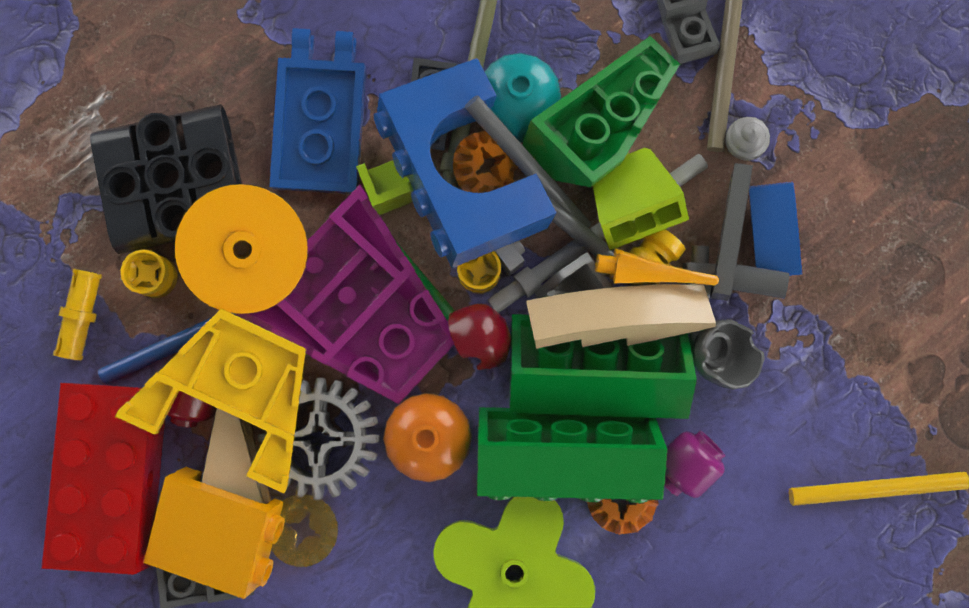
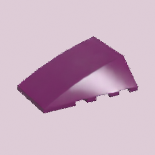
M359 185L307 240L306 266L292 292L282 301L268 309L254 313L236 314V316L306 348V354L310 355V357L338 370L347 377L399 404L449 351L454 343L450 336L447 319L421 282L375 208L372 207L363 188Z

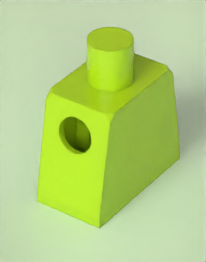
M642 148L632 153L628 152L621 165L593 185L598 218L609 250L689 220L684 193L681 187L651 149Z

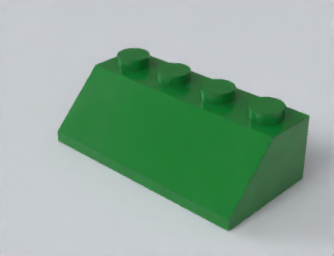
M512 314L509 413L689 419L697 378L688 333L627 346L626 339L624 338L582 347L581 339L536 349L529 315Z
M479 407L477 496H488L494 500H507L511 497H534L540 501H553L557 498H579L586 502H599L603 499H625L632 503L663 500L667 447L656 418L509 413V408Z

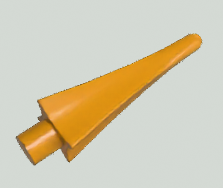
M616 248L614 256L598 254L595 263V272L610 274V279H614V284L675 282L717 285L719 282V278L716 275L674 267Z

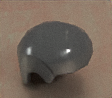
M731 319L717 320L716 327L702 330L695 338L693 361L699 374L705 380L722 388L735 390L749 387L759 377L765 360L764 352L759 350L752 341L754 332Z

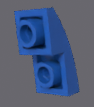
M784 182L749 186L755 267L788 272L789 276L802 275L794 183Z

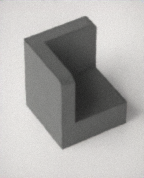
M586 252L558 271L534 293L538 298L571 292L611 288L612 285L603 273L595 272V262Z

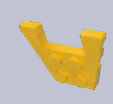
M220 309L159 372H156L144 384L145 386L129 402H126L118 410L115 417L152 434H158L178 392L182 391L266 430L267 434L246 477L281 493H285L289 481L306 348L226 310Z

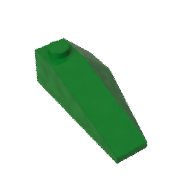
M649 36L530 121L522 145L553 180L592 187L622 164L676 73L680 63Z

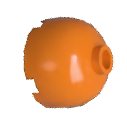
M425 393L409 397L395 407L386 421L383 440L387 457L397 471L412 480L433 482L446 479L460 469L469 454L472 433L469 420L459 405L445 396Z

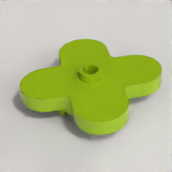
M512 497L505 505L497 527L489 528L473 521L459 520L447 525L436 539L433 555L438 571L447 580L466 587L473 592L467 608H591L595 600V585L587 569L579 562L556 553V547L563 530L564 519L562 510L555 500L540 501L534 497ZM511 565L520 566L523 569L522 577L514 581L508 579L505 574L507 568Z

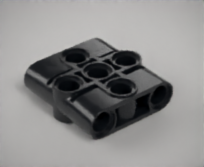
M222 104L169 116L162 113H150L137 123L95 131L90 135L107 232L111 245L117 254L175 242L177 231L172 230L171 221L177 213L187 212L200 197L212 190L223 186L242 184L231 127ZM165 129H170L169 139L164 144L155 146L157 134ZM221 161V172L212 179H206L205 170L207 166L212 162ZM173 170H178L179 178L172 187L164 188L163 179L165 175ZM129 180H134V191L129 196L122 198L121 188L123 184Z

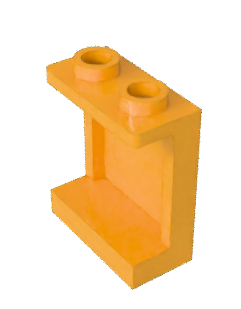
M187 466L166 476L143 563L242 599L249 596L259 586L263 587L267 583L273 569V560L269 559L272 545L278 541L284 528L285 518L280 516L284 502L274 498L269 503L263 504L200 482L202 472Z

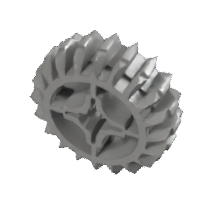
M317 378L314 392H312L309 383L306 380H302L298 410L304 405L313 402V412H310L307 426L301 431H295L293 446H298L305 450L308 455L309 466H312V474L301 469L291 459L287 488L295 480L298 481L295 495L298 497H303L306 494L309 485H312L314 500L323 498L325 485H327L331 496L337 497L341 494L340 480L350 490L357 486L356 480L351 474L352 471L363 477L369 474L370 471L367 466L360 462L362 458L370 461L377 459L378 454L366 449V443L380 442V435H367L366 427L378 424L377 417H370L363 420L361 414L371 407L370 403L364 401L355 407L352 403L357 398L359 392L354 388H351L344 397L340 396L343 389V382L335 380L331 385L330 391L327 392L325 379ZM327 402L338 406L346 413L353 425L354 432L340 431L333 427L330 421V412H327ZM319 426L325 428L322 433L328 432L329 437H340L341 440L329 441V443L322 444L320 450H317L315 448L317 443L311 444L310 440H300L299 437L316 433ZM267 433L259 434L258 441L263 442ZM354 445L353 452L347 463L339 471L326 475V464L329 463V456L333 448L336 446Z

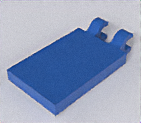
M293 28L291 58H278L269 187L278 190L351 194L359 186V172L356 166L360 165L366 81L365 63L354 62L357 39L354 38V32L336 31L334 61L312 60L315 44L314 35H311L310 29Z

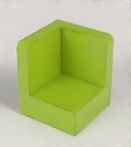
M393 160L369 170L365 163L356 166L371 205L379 215L413 202L411 192L414 189L408 177L402 178L399 175Z

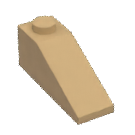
M217 408L202 483L267 504L271 501L268 486L246 477L258 452L251 423Z

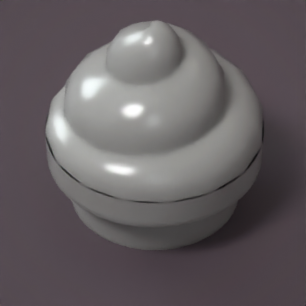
M743 117L730 125L726 132L725 143L727 149L734 157L750 161L757 159L767 150L770 143V133L763 121L756 117Z

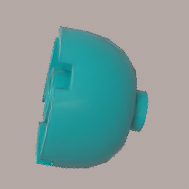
M524 53L504 55L491 63L485 71L497 95L494 105L490 109L520 143L525 138L530 121L562 99L557 76L551 67L537 56Z

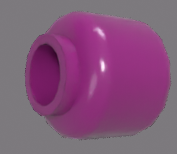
M684 431L667 446L664 486L675 496H679L683 492L693 498L700 497L725 472L722 459L725 457L724 452L704 432L699 431L697 434Z

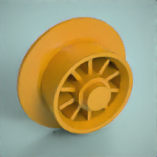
M253 185L223 186L200 197L183 216L175 239L176 263L187 287L204 303L218 310L223 309L230 313L247 314L259 312L282 301L298 284L307 261L306 234L296 212L275 193Z

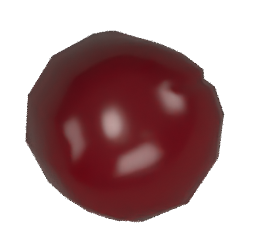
M477 303L449 314L448 327L450 336L461 357L479 358L481 362L476 366L477 370L493 369L506 362L511 346V335L505 319L494 308L487 304Z

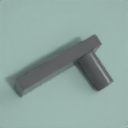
M735 163L731 172L716 260L717 268L715 275L719 278V282L717 285H712L710 295L712 299L728 301L732 290L785 299L789 283L788 272L737 264L753 165Z

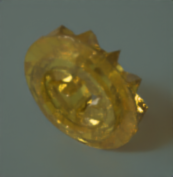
M307 494L303 497L290 496L283 500L284 503L280 515L285 518V523H300L309 512L311 513L309 527L321 536H307L297 548V531L291 529L292 526L284 523L281 536L272 545L271 550L278 559L288 565L295 567L312 566L325 559L332 551L337 542L339 523L332 511V507L323 500H314L313 495Z

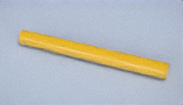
M954 472L789 488V500L792 506L965 490L969 489V476L967 472Z

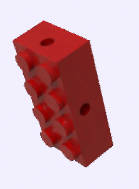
M60 383L41 569L135 575L151 567V565L143 562L157 511L165 420L158 434H152L115 417L118 410L126 402H129L142 388Z

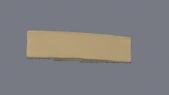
M657 284L620 286L571 292L526 301L536 349L581 339L582 347L624 338L626 339L627 346L716 327V321L704 285Z

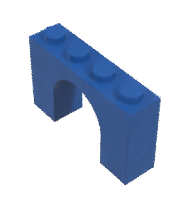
M478 58L380 93L377 113L373 115L382 139L389 138L395 152H392V158L397 172L402 178L408 177L414 189L411 192V198L420 217L427 216L433 229L430 232V237L437 254L441 258L446 256L451 268L548 229L556 215V211L537 174L490 192L472 193L460 190L449 184L434 167L430 154V148L434 142L443 134L476 121L464 108L467 102L478 95L489 108L494 105L497 95Z

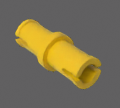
M73 269L65 307L60 306L58 314L63 318L53 355L81 361L84 357L83 351L90 322L94 323L97 316L96 313H93V308L102 274Z

